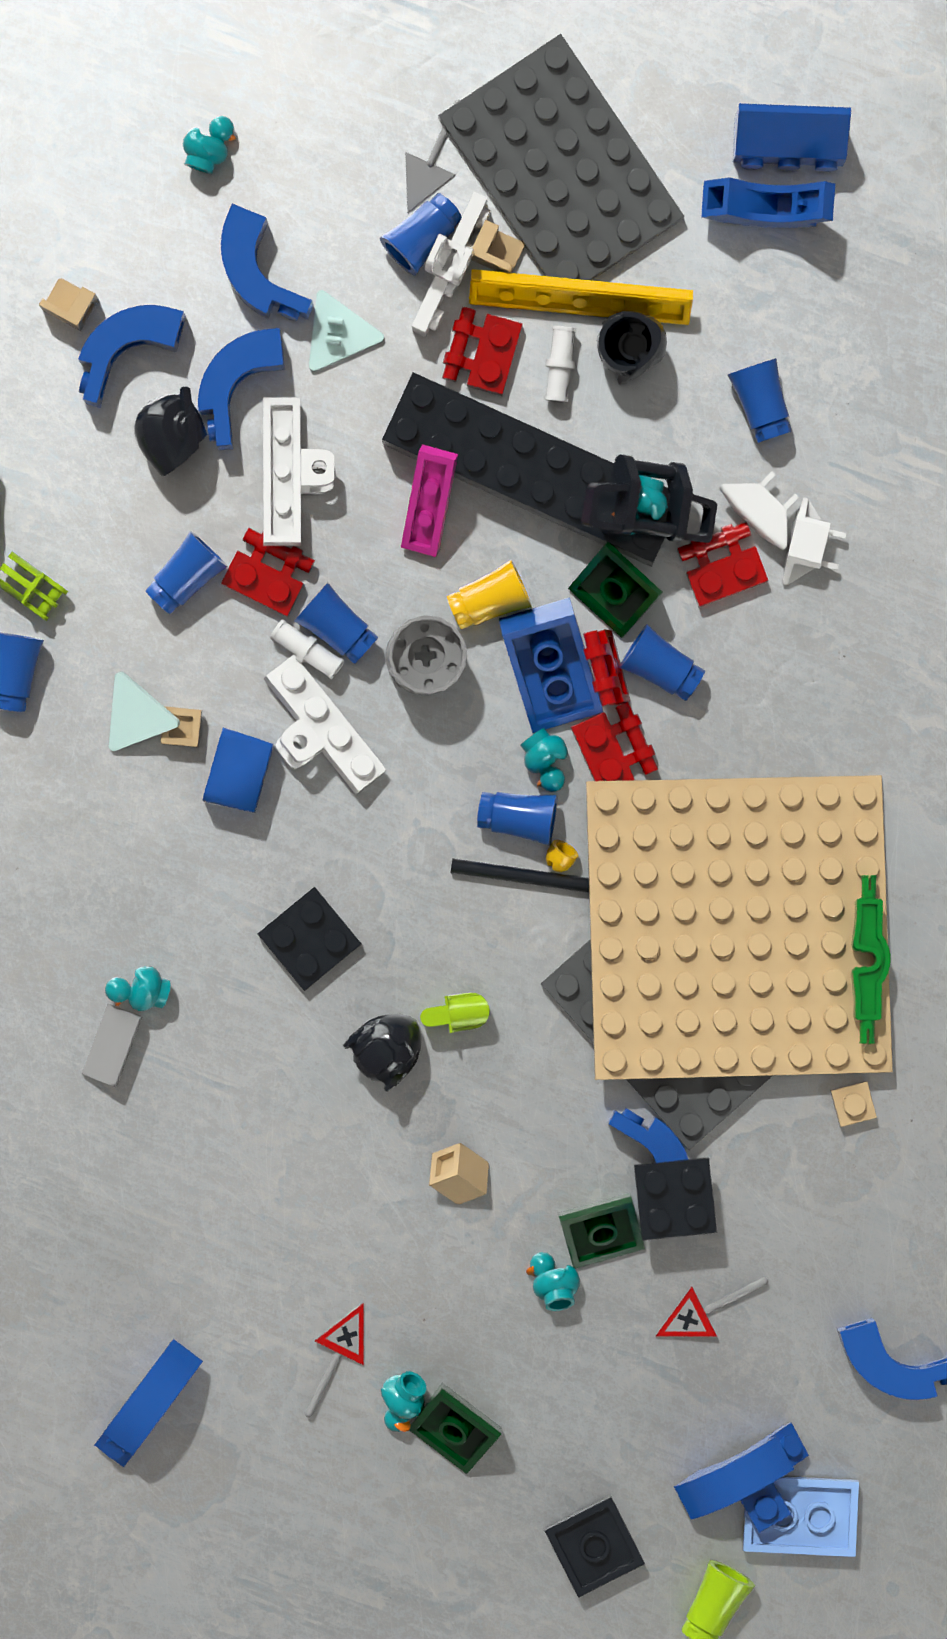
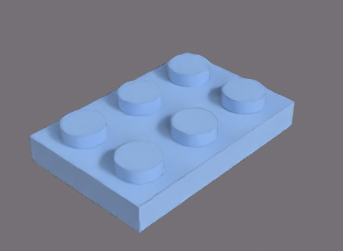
M783 1476L773 1483L791 1515L760 1533L744 1508L743 1551L856 1557L858 1480Z

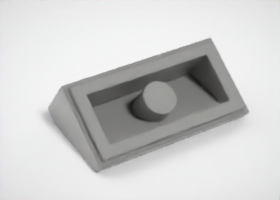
M107 1004L82 1074L116 1087L143 1016Z

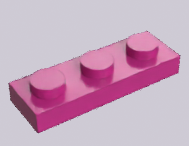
M422 444L418 452L401 548L436 557L439 553L458 454Z

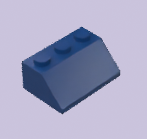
M739 103L734 118L733 162L741 163V167L746 169H761L763 164H778V169L799 170L800 165H815L816 171H837V166L843 167L847 159L851 108Z

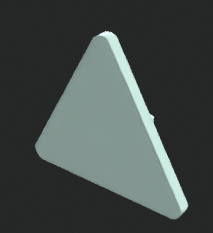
M324 290L317 292L309 360L311 371L320 370L383 342L384 335L382 332Z
M124 672L115 674L109 736L110 750L122 749L175 729L180 725V721L176 716Z

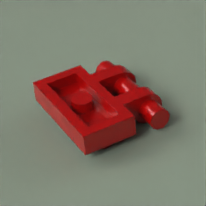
M462 307L459 320H454L452 332L455 334L450 351L445 352L442 362L445 364L442 378L456 382L459 370H465L470 372L467 387L503 396L523 323L487 314L482 328L473 325L476 310ZM469 338L479 340L474 359L464 356Z
M747 522L734 527L732 524L721 527V532L713 534L712 540L709 543L690 541L689 544L677 548L682 562L695 557L698 563V568L686 572L698 607L769 581L756 546L743 551L740 548L738 541L751 536ZM727 546L730 556L710 563L707 552Z
M248 528L242 541L254 546L255 549L251 557L237 550L221 584L288 617L304 586V583L292 578L296 567L310 573L315 560L304 555V550L296 546L292 548L287 546H263V532L261 534ZM266 553L285 562L281 571L262 563Z
M604 629L584 633L583 636L587 648L583 650L586 660L591 662L595 681L592 684L594 692H599L602 706L631 702L623 670L619 668L621 662L612 630Z
M629 702L615 707L621 720L620 722L611 725L606 713L603 712L571 727L594 781H634L635 778L629 766L638 762L645 775L658 770L653 758L656 753L652 744H647L639 726L642 724L638 714L634 715ZM626 732L634 749V752L625 756L616 738L617 735Z

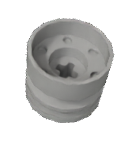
M424 615L408 620L394 631L387 644L385 661L390 676L399 687L412 694L430 695L444 691L458 681L465 668L467 650L463 636L453 624L440 617ZM421 646H427L428 652H434L435 658L428 662V667H424L421 660L415 659V654L421 652Z

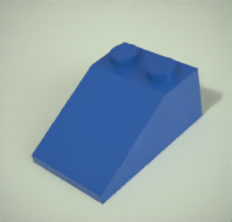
M570 597L499 618L502 636L532 733L542 728L546 730L603 713L598 692H594L592 684L594 681L589 661L585 658L583 650L585 647Z

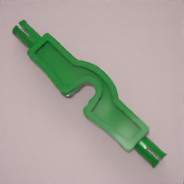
M861 875V898L855 900V921L851 946L855 952L860 951L872 954L874 964L870 967H855L851 971L854 998L853 1018L854 1020H860L859 1044H875V1021L880 1020L882 1017V983L888 975L891 958L887 941L882 936L883 901L882 899H876L877 876Z

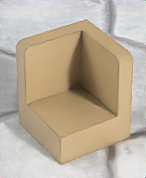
M485 220L472 247L474 254L471 260L497 272L512 273L524 249V243L500 232L499 225Z
M59 278L47 300L42 298L39 306L48 314L81 331L99 299L94 292L85 287L79 288Z
M458 1143L432 1153L429 1186L454 1203L462 1204L486 1195L489 1164L462 1143Z

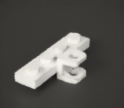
M473 192L452 240L447 239L442 234L438 235L425 264V271L435 275L412 324V332L426 338L430 329L433 331L437 330L445 312L439 309L445 295L451 298L456 287L460 285L474 254V249H472L474 243L470 242L476 229L481 230L484 221L488 220L491 210L486 209L487 197Z
M263 398V546H301V494H324L333 489L334 454L323 449H301L300 452V398ZM321 469L324 473L316 474L314 470Z
M295 654L265 676L264 681L296 719V722L285 730L274 747L275 751L290 769H298L322 752L355 794H358L387 770L303 664L296 660ZM293 743L298 744L300 749L296 748Z

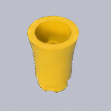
M512 560L479 580L459 588L460 592L447 596L451 611L461 630L473 625V623L477 626L501 615L532 607L527 591Z

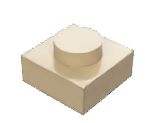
M164 706L179 719L180 725L175 729L162 733L161 744L199 748L202 710Z
M867 1081L830 1090L840 1127L877 1118Z

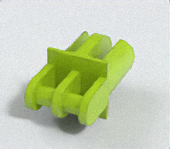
M12 551L8 557L36 578L31 583L3 563L0 570L27 590L22 595L13 586L1 579L0 588L47 621L49 619L46 616L53 606L57 608L59 604L56 601L62 593L66 595L68 591ZM46 581L54 586L47 596L40 591V588ZM36 594L44 599L38 609L30 604Z
M468 992L444 996L446 1005L426 1008L420 1015V1020L425 1026L432 1027L449 1024V1031L453 1033L481 1027L489 1017L490 1008L487 1000L482 995Z

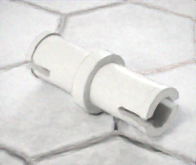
M553 326L550 359H546V367H549L545 400L568 403L571 370H575L576 362L572 361L576 328Z
M284 619L278 623L270 636V639L275 640L295 654L296 660L300 663L307 662L327 675L331 680L336 676L344 663L342 658L337 657L318 644V638L313 635L308 637L289 625Z

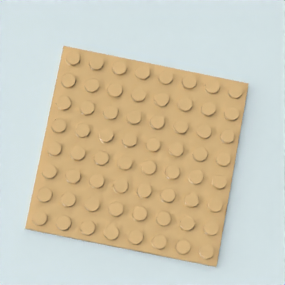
M882 775L586 782L595 1080L893 1072L889 972L882 983V1017L880 1020L875 1021V1044H859L860 1020H854L853 1018L854 998L851 980L853 968L870 967L874 964L872 954L860 951L855 952L851 946L855 921V900L861 898V875L877 876L876 899H882L883 901L882 936L888 944Z

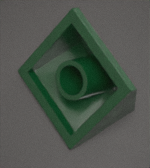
M609 542L600 549L568 587L576 597L621 638L628 633L663 593Z
M630 1193L558 1213L571 1262L575 1269L645 1249Z
M442 1382L423 1407L422 1412L413 1420L409 1431L467 1474L502 1434V1427Z

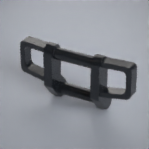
M619 454L615 458L613 468L617 483H590L586 488L581 519L582 524L585 526L614 530L619 535L640 533L666 537L668 541L678 543L683 540L709 543L712 540L717 503L714 500L693 494L688 470L683 463L671 462L669 465L634 460L630 455ZM639 475L666 480L669 492H671L666 522L636 518L641 488ZM603 491H618L613 523L597 520L599 497ZM692 502L701 504L703 507L700 531L697 534L687 533Z

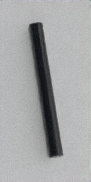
M452 858L450 873L589 893V878Z

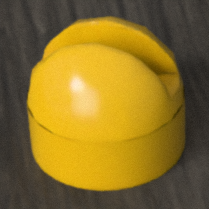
M553 840L545 855L546 863L548 866H552V870L564 872L572 867L578 857V853L568 843L561 840Z

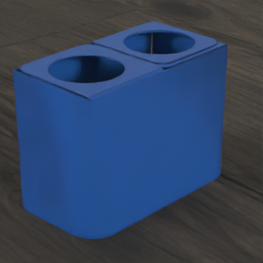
M223 727L202 801L255 813L274 744Z

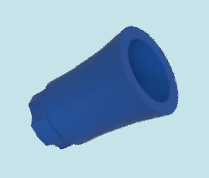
M437 193L430 201H426L402 223L381 236L380 241L389 255L405 271L415 276L428 259L438 235L442 234L448 237L454 232V227L460 223L462 215L448 198L441 193Z
M776 358L727 375L746 413L750 429H754L758 443L792 432L789 421L786 419L790 416L782 393Z
M190 531L170 560L153 577L155 581L146 589V593L163 610L171 614L180 605L183 606L201 587L228 566L202 539Z
M329 583L320 590L294 620V622L329 644L341 656L345 654L354 664L378 639L375 633L367 629L369 625L354 613Z
M648 624L640 631L619 668L659 686L671 695L675 693L685 701L693 694L705 674L704 669L693 664L694 660L665 641Z
M0 632V709L25 712L26 698H30L32 680L37 659L44 642L43 639Z
M482 792L478 808L477 827L491 829V832L530 839L550 846L556 819L558 796Z

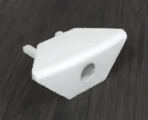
M773 471L761 483L722 484L719 489L732 509L760 537L784 550L787 547V509L799 497L794 494L782 505L764 487L776 475Z
M803 498L794 521L785 557L782 582L784 585H789L814 569H820V566L838 570V564L822 561L828 535L845 539L847 533L831 530V523L821 520L807 498Z

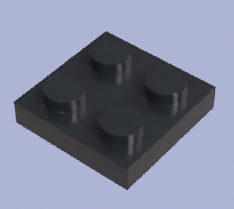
M313 887L257 933L304 991L362 944L316 887Z
M709 1157L634 1165L642 1241L717 1233Z
M611 1495L544 1529L578 1598L645 1564Z

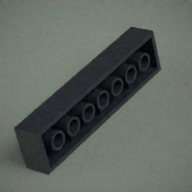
M412 373L382 438L384 446L415 460L418 458V452L422 444L456 453L458 458L454 474L455 478L602 545L609 542L620 553L652 567L665 537L640 533L619 535L614 530L589 527L581 522L588 484L617 483L613 471V462L419 374ZM664 486L662 493L668 502L667 509L662 517L656 521L666 522L671 492H669L668 487ZM603 491L600 494L597 509L598 521L613 523L614 516H612V513L615 511L618 491ZM638 512L640 518L653 520L651 515Z

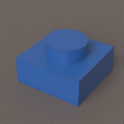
M774 1483L740 1500L759 1533L791 1515Z

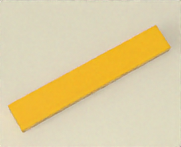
M476 269L471 271L469 304L599 317H609L623 311H636L644 315H651L661 323L689 325L693 302V290Z

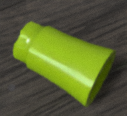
M709 1560L703 1581L686 1615L687 1620L681 1629L682 1633L691 1639H718L719 1636H723L729 1622L742 1602L753 1590L755 1584L744 1574L730 1566L715 1560Z

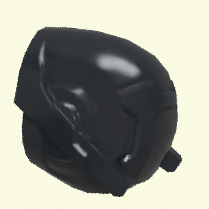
M623 311L607 317V320L602 322L603 327L596 340L598 343V353L603 366L618 374V384L627 383L641 376L647 369L663 359L666 352L667 337L664 327L656 318L636 311Z
M181 387L180 394L162 396L149 401L138 413L134 425V435L139 448L161 476L171 473L199 449V442L208 435L202 417L194 403H192L189 387Z
M388 1014L378 1016L369 1020L346 1040L343 1047L345 1049H352L354 1053L353 1062L356 1063L361 1073L370 1078L371 1081L383 1082L385 1084L384 1090L388 1092L394 1086H397L415 1066L422 1043L421 1028L417 1020L408 1015Z

